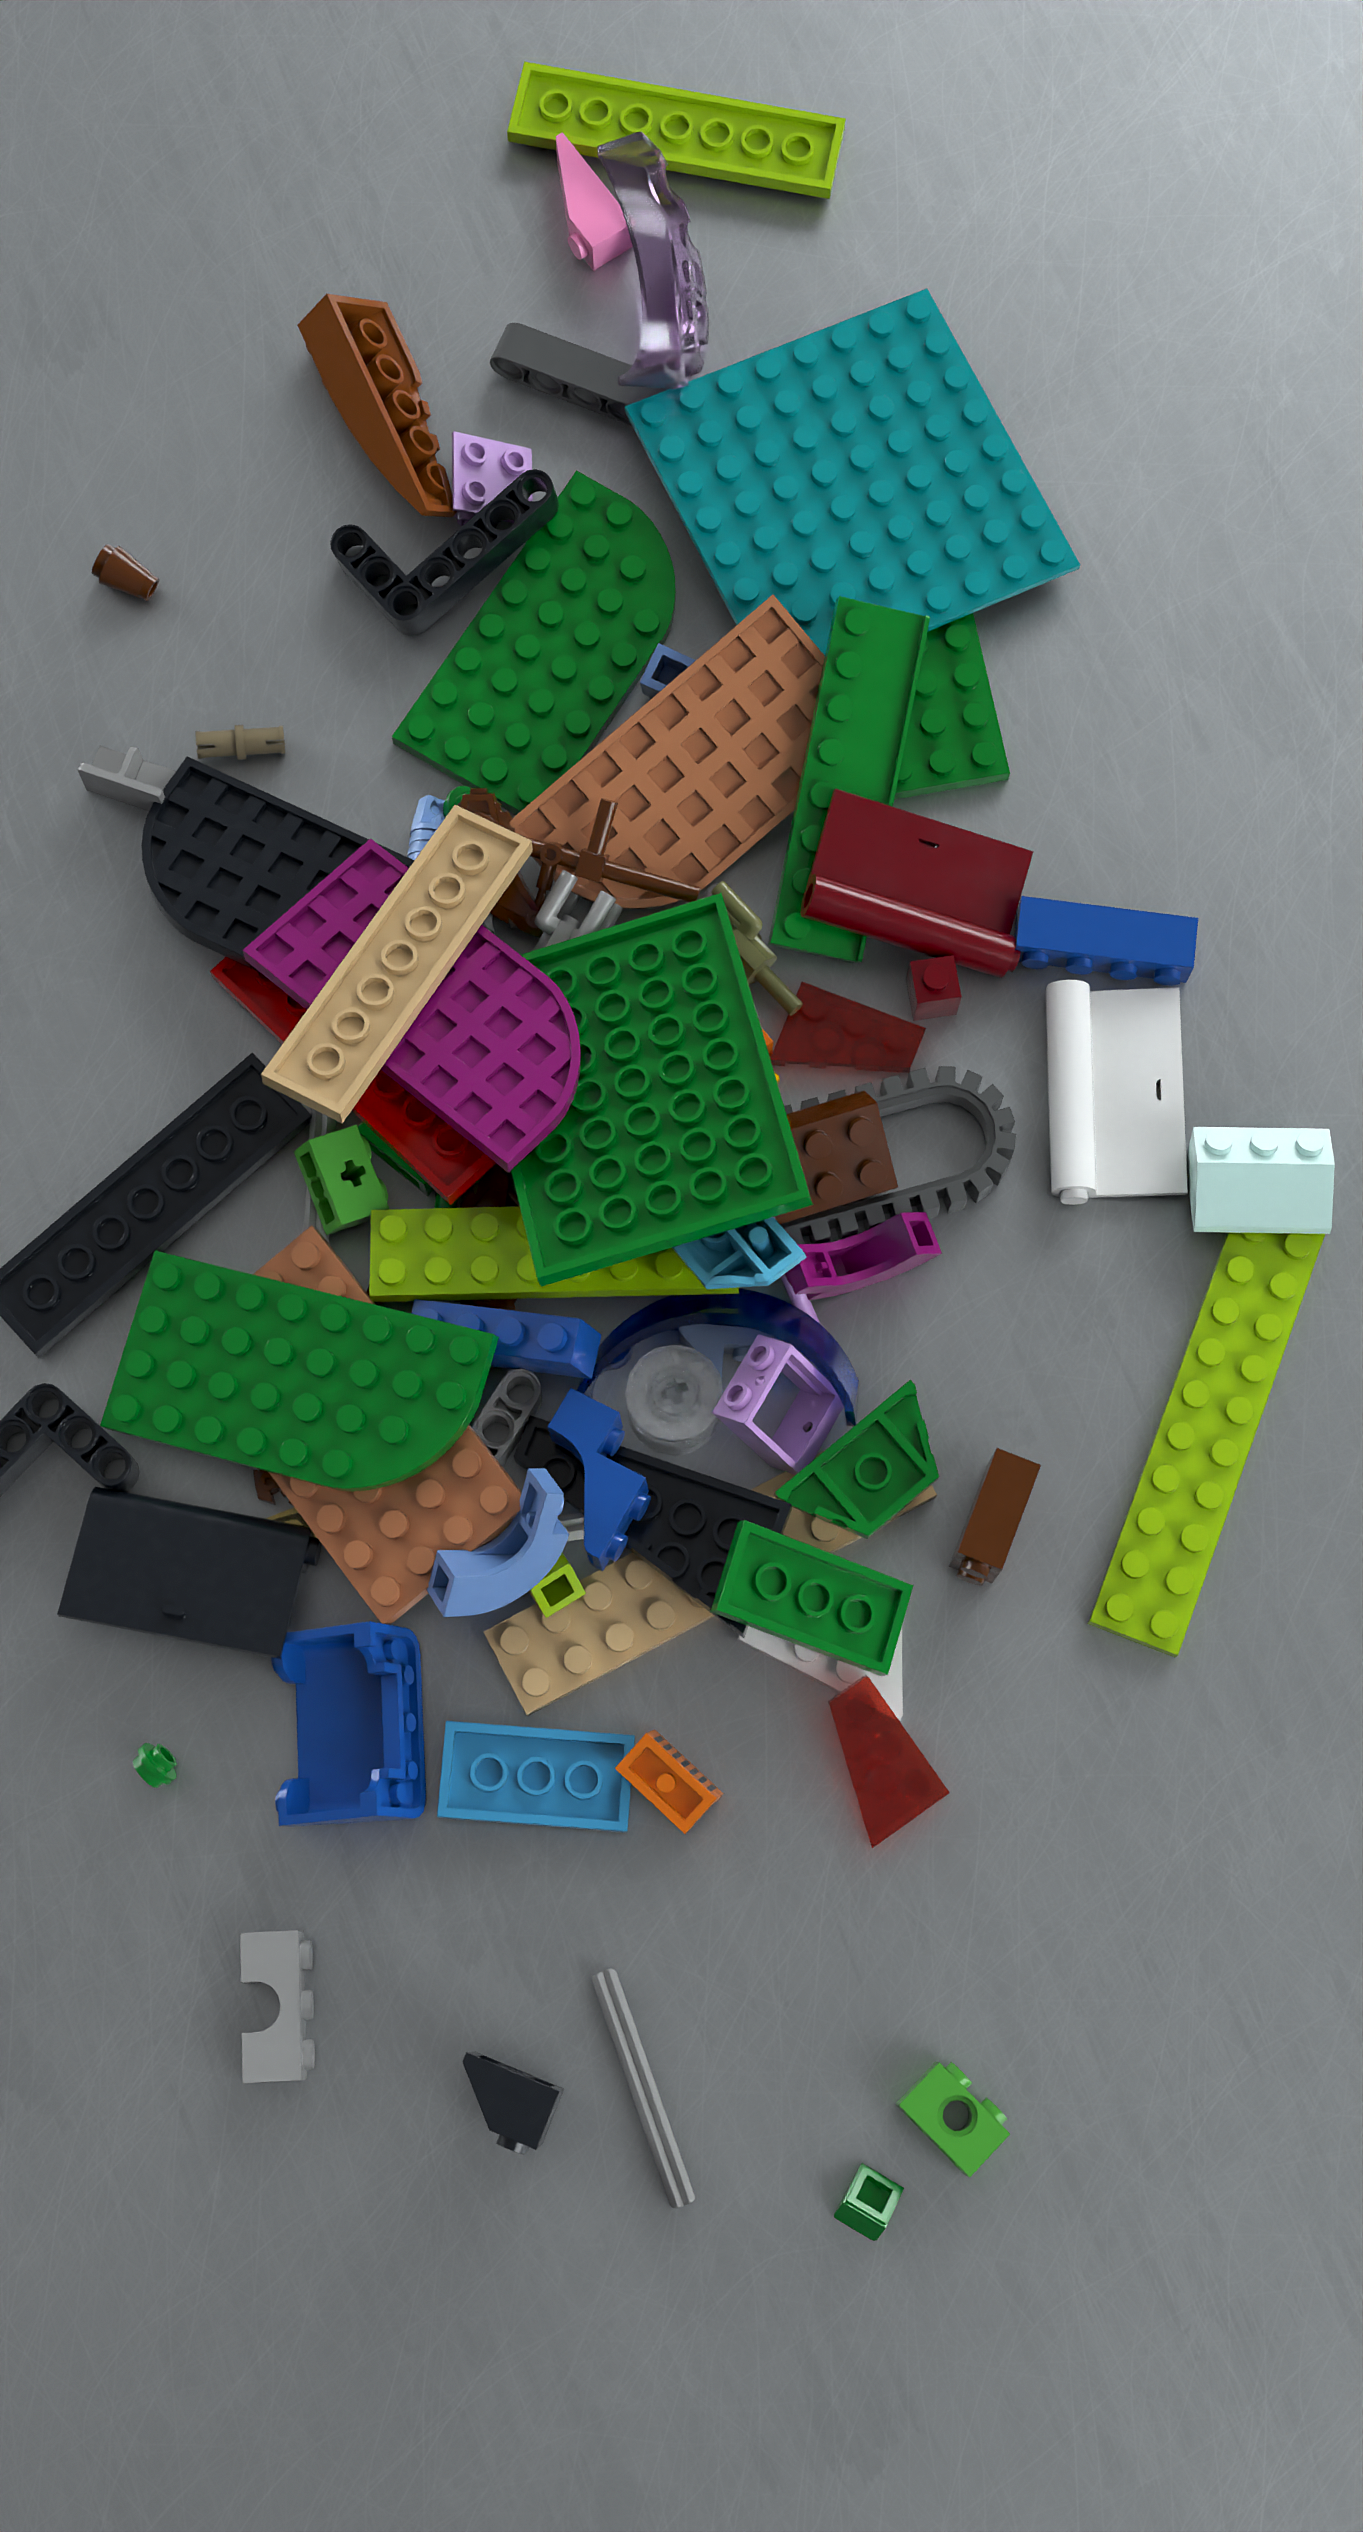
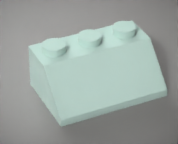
M1193 1127L1186 1163L1194 1232L1330 1234L1332 1229L1335 1163L1329 1129Z

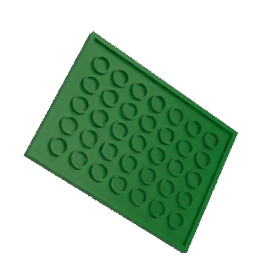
M722 893L521 954L522 957L551 978L562 991L575 1016L581 1049L578 1086L565 1117L543 1141L511 1170L536 1277L541 1287L813 1205Z

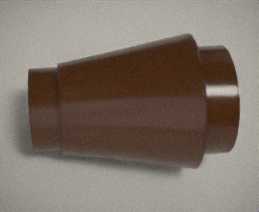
M106 544L98 554L92 567L91 573L99 578V584L139 598L141 597L146 601L152 597L159 584V578L154 576L121 546L115 548Z

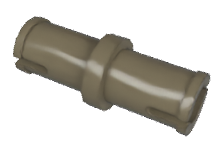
M235 725V730L195 731L198 759L237 756L238 760H246V755L285 754L283 725L244 729V725Z

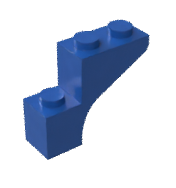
M570 1388L550 1421L548 1431L552 1442L571 1452L584 1467V1547L590 1564L604 1571L609 1560L616 1562L622 1554L628 1540V1536L624 1534L633 1519L640 1521L649 1506L651 1496L647 1495L649 1490L646 1477L606 1457L607 1454L613 1456L624 1439L625 1431L622 1430L623 1425L620 1413Z

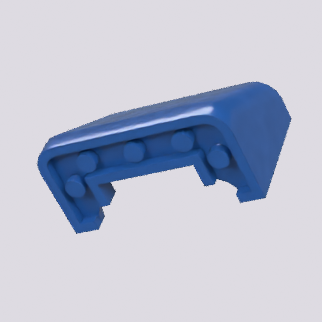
M371 1621L287 1632L281 1659L271 1657L273 1670L282 1681L296 1685L298 1778L285 1780L276 1795L275 1805L278 1812L279 1826L295 1827L375 1822L420 1817L426 1805L421 1654L419 1642L414 1632L405 1627Z

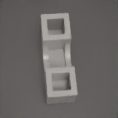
M287 1930L240 1933L241 1983H265L275 1990L280 2001L278 2018L271 2027L261 2032L241 2033L242 2084L307 2080V2070H313L315 2067L314 2040H306V2020L313 2019L314 1998L312 1990H305V1970H312L313 1950L311 1940H304V1931Z

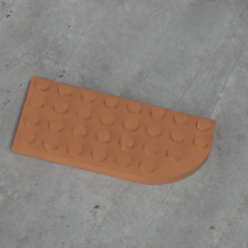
M772 594L513 817V820L510 822L511 827L515 828V833L546 843L558 842L566 849L581 852L582 849L588 848L601 798L617 802L618 805L605 854L610 855L608 861L697 886L701 890L704 889L794 811L825 658L824 654ZM532 857L541 867L542 860ZM557 864L553 881L556 882L562 870L574 876L576 870ZM576 876L578 880L571 890L572 893L593 903L600 891H604L616 899L614 903L620 905L623 909L655 908L681 901L606 878L599 883Z

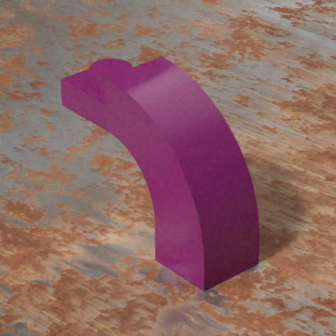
M904 1212L867 1231L845 1239L821 1244H797L805 1253L806 1258L786 1272L785 1276L795 1294H806L808 1300H816L849 1293L885 1281L937 1257L942 1252L927 1213Z

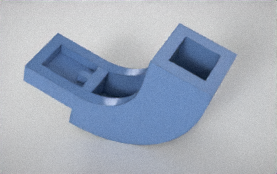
M528 1468L519 1500L520 1511L506 1530L496 1539L471 1552L468 1550H437L427 1592L443 1617L472 1616L503 1607L530 1591L555 1565L567 1543L569 1533L557 1518L562 1513L564 1507V1493L545 1468Z

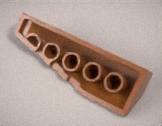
M326 293L297 325L305 341L306 348L320 373L324 387L327 389L350 432L372 463L394 489L422 516L452 518L457 511H453V495L446 469L437 463L435 456L440 450L437 435L429 433L426 422L431 416L427 401L420 399L418 387L422 384L421 375L388 303Z

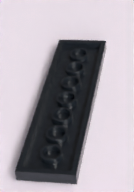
M253 1052L0 1268V1316L38 1358L151 1262L154 1251L162 1252L310 1124L312 1115L300 1102L263 1084L261 1073L266 1066Z

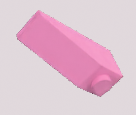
M562 132L556 136V153L569 232L567 240L576 258L579 260L584 258L592 270L595 271L634 246V221Z

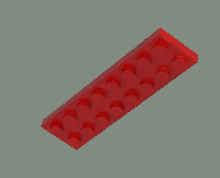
M225 957L210 970L213 979L281 1044L284 1043L307 1011L262 973L228 957ZM381 1069L352 1109V1112L450 1205L496 1164V1162Z

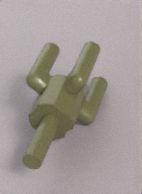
M721 881L714 887L711 893L712 895L719 893L723 895L748 984L750 985L758 981L790 1016L795 1014L802 1007L803 1003L770 969L777 956L762 941V937L759 934L763 926L761 919L725 881Z

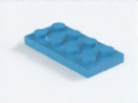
M446 1721L437 1817L627 1833L631 1783L615 1767L634 1747L635 1735Z

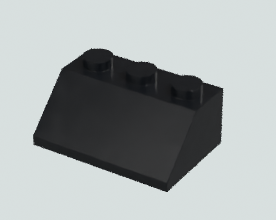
M466 2052L462 2062L489 2130L499 2134L496 2144L522 2155L529 2151V2148L537 2150L543 2144L564 2088L478 2052Z

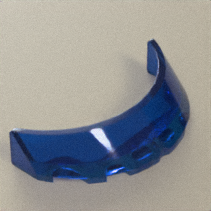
M739 1288V1294L671 1295L642 1308L616 1327L599 1345L592 1379L581 1378L576 1389L593 1399V1390L599 1375L604 1371L619 1369L626 1365L632 1357L635 1344L667 1330L679 1331V1327L695 1324L748 1327L792 1344L799 1352L816 1365L817 1370L832 1384L845 1408L847 1426L854 1427L857 1424L859 1380L849 1358L834 1337L819 1322L794 1305L768 1294Z

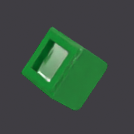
M861 2163L834 2213V2218L870 2240L876 2241L886 2229L904 2187Z

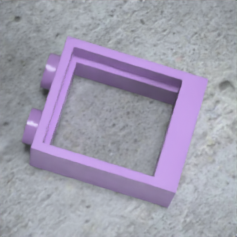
M758 1334L712 1413L769 1466L796 1475L813 1461L848 1399L792 1344ZM780 1372H782L800 1391L774 1436L770 1439L752 1420ZM813 1425L812 1429L807 1432L808 1427Z

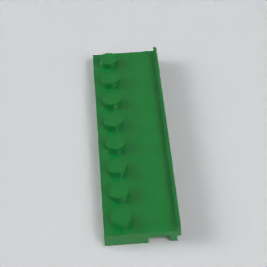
M841 596L836 599L768 945L817 956L832 957L849 963L862 962L866 936L801 916V904L833 790L839 789L893 807L930 616L928 615L922 616Z

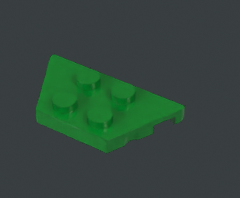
M910 1379L779 1488L774 1493V1497L792 1504L793 1508L868 1539L934 1484L939 1478V1473L928 1442L929 1436L918 1404L916 1386Z

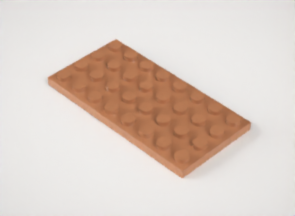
M312 1225L253 1274L376 1305L319 1230ZM468 1425L455 1444L436 1462L412 1477L387 1487L366 1491H340L269 1472L380 1623L388 1625L395 1622L428 1594L427 1588L429 1587L437 1550H468L471 1552L491 1542L503 1532L520 1511L519 1500L522 1493L470 1425Z

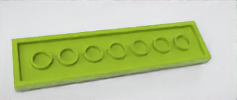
M524 61L507 130L508 142L556 150V136L563 132L580 155L830 199L845 131L846 118Z
M520 1206L371 1210L369 1296L374 1302L414 1301V1299L441 1301L739 1294V1287L706 1289L672 1248L541 1287L536 1277Z

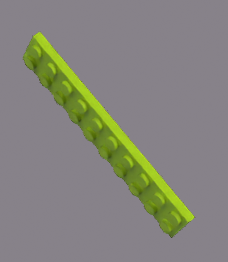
M1227 1232L1087 1624L1174 1658L1178 1656L1325 1234Z

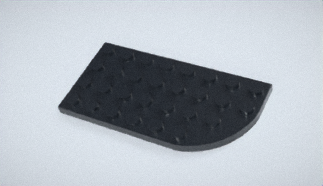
M187 756L164 787L163 793L165 798L162 804L158 802L152 804L144 824L141 848L147 884L154 901L166 919L190 940L259 972L245 960L243 949L369 839ZM380 845L408 868L414 862L413 859Z

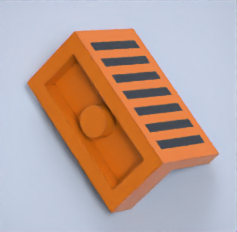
M655 1729L647 1732L615 1767L627 1781L684 1834L724 1794Z

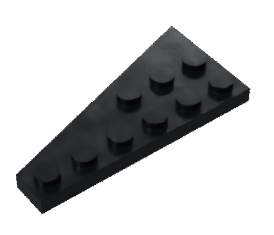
M530 1415L514 1454L515 1462L526 1471H528V1468H545L564 1493V1500L584 1515V1467L571 1452L552 1442L548 1431L549 1421ZM620 1446L613 1456L608 1454L606 1456L616 1463L646 1477L649 1490L647 1495L651 1496L649 1506L640 1521L633 1519L624 1535L628 1536L625 1547L709 1612L714 1602L738 1522L746 1520L783 1535L792 1511V1504L623 1446ZM712 1613L740 1636L745 1637L748 1629L747 1625Z

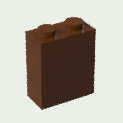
M999 1448L995 1450L987 1464L949 1567L958 1570L956 1574L958 1578L978 1586H982L984 1581L992 1584L997 1578L1008 1556L1041 1468L1040 1464Z

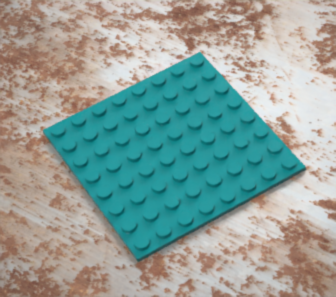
M927 288L625 406V413L736 625L773 594L825 656L835 602L839 596L922 616L928 615L930 616L928 631L1080 568L1077 557Z

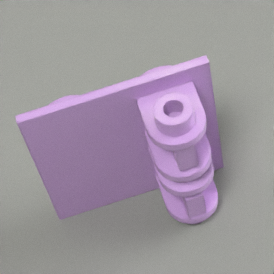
M453 431V511H457L454 517L459 525L463 526L522 473L532 470V449ZM532 494L528 498V501H533ZM503 520L505 522L514 523L513 520Z

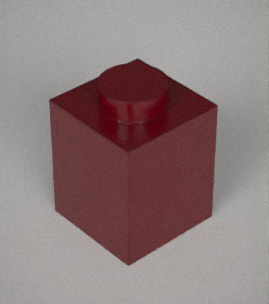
M954 955L910 961L906 985L913 1021L957 1015L962 996Z

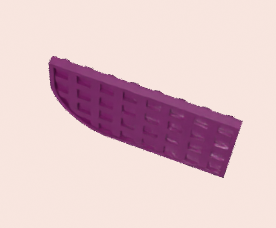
M370 838L244 948L245 960L307 1010L409 868ZM481 925L384 1063L381 1070L509 1173L559 1125L573 1101L578 1086L581 1065L579 1031L575 1016L567 999L551 978Z

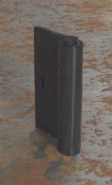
M95 1486L86 1506L57 1615L74 1620L281 1659L301 1574L307 1572L309 1565H317L322 1543L315 1537L310 1527Z

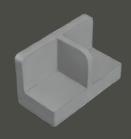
M100 745L92 765L81 762L78 768V773L87 791L146 811L150 810L154 802L162 804L165 798L163 789L176 772L175 770L143 760L139 748L133 746L129 748L127 754Z

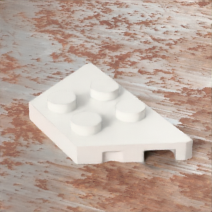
M748 1627L744 1638L739 1635L737 1639L738 1642L897 1723L900 1722L903 1716L902 1628L889 1673L885 1676L873 1674L752 1627Z

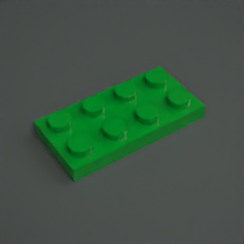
M742 1520L737 1524L710 1612L873 1674L885 1676L889 1673L914 1585L749 1521Z

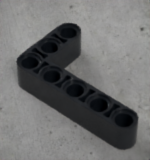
M537 469L527 470L407 576L359 526L349 524L338 528L331 537L330 546L343 572L395 628L404 635L416 636L426 631L547 524L557 513L559 501L553 482L548 474ZM538 491L546 492V495L541 500L528 501L531 494ZM509 519L514 521L508 529H496V526L503 520ZM362 546L358 554L350 557L345 556L351 547ZM472 548L482 549L475 558H464L468 550ZM381 575L390 576L385 584L381 586L372 585L377 577ZM438 577H450L449 581L442 587L432 586V583ZM410 604L418 605L414 613L407 616L400 615L401 610L405 606Z
M43 1383L31 1388L0 1420V1497L53 1442L106 1489L127 1492L138 1481L139 1466L129 1452L53 1384ZM49 1399H58L59 1407L57 1412L51 1417L40 1418L39 1409L42 1403ZM81 1429L92 1430V1438L88 1445L79 1449L72 1448V1437L76 1432ZM18 1432L25 1433L26 1442L24 1446L18 1451L7 1452L6 1445L10 1436ZM115 1459L125 1460L126 1465L122 1475L115 1479L105 1478V1467L109 1462Z

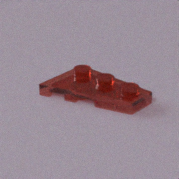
M801 982L796 996L803 1005L795 1014L791 1016L788 1014L770 1058L773 1066H785V1063L806 1064L810 1068L842 1066L854 1067L856 1070L910 1072L924 1037L925 1027Z
M867 1674L828 1701L871 1847L874 1848L950 1792Z

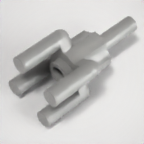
M562 870L535 918L536 926L544 932L534 950L612 927L623 908L614 903L616 899L613 896L600 891L583 923L571 917L570 915L580 899L578 895L571 892L578 878Z

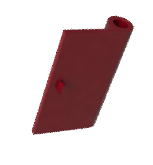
M834 789L803 896L801 916L934 958L954 955L955 964L1002 978L1007 971L1013 972L1019 962L1021 951L1015 950L1016 938L1010 935L1034 851Z

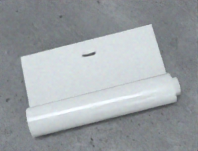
M1060 980L1048 984L1045 988L1052 1195L1060 1197L1061 1203L1070 1205L1086 1203L1088 1198L1187 1195L1179 987L1090 991L1089 984L1079 980Z

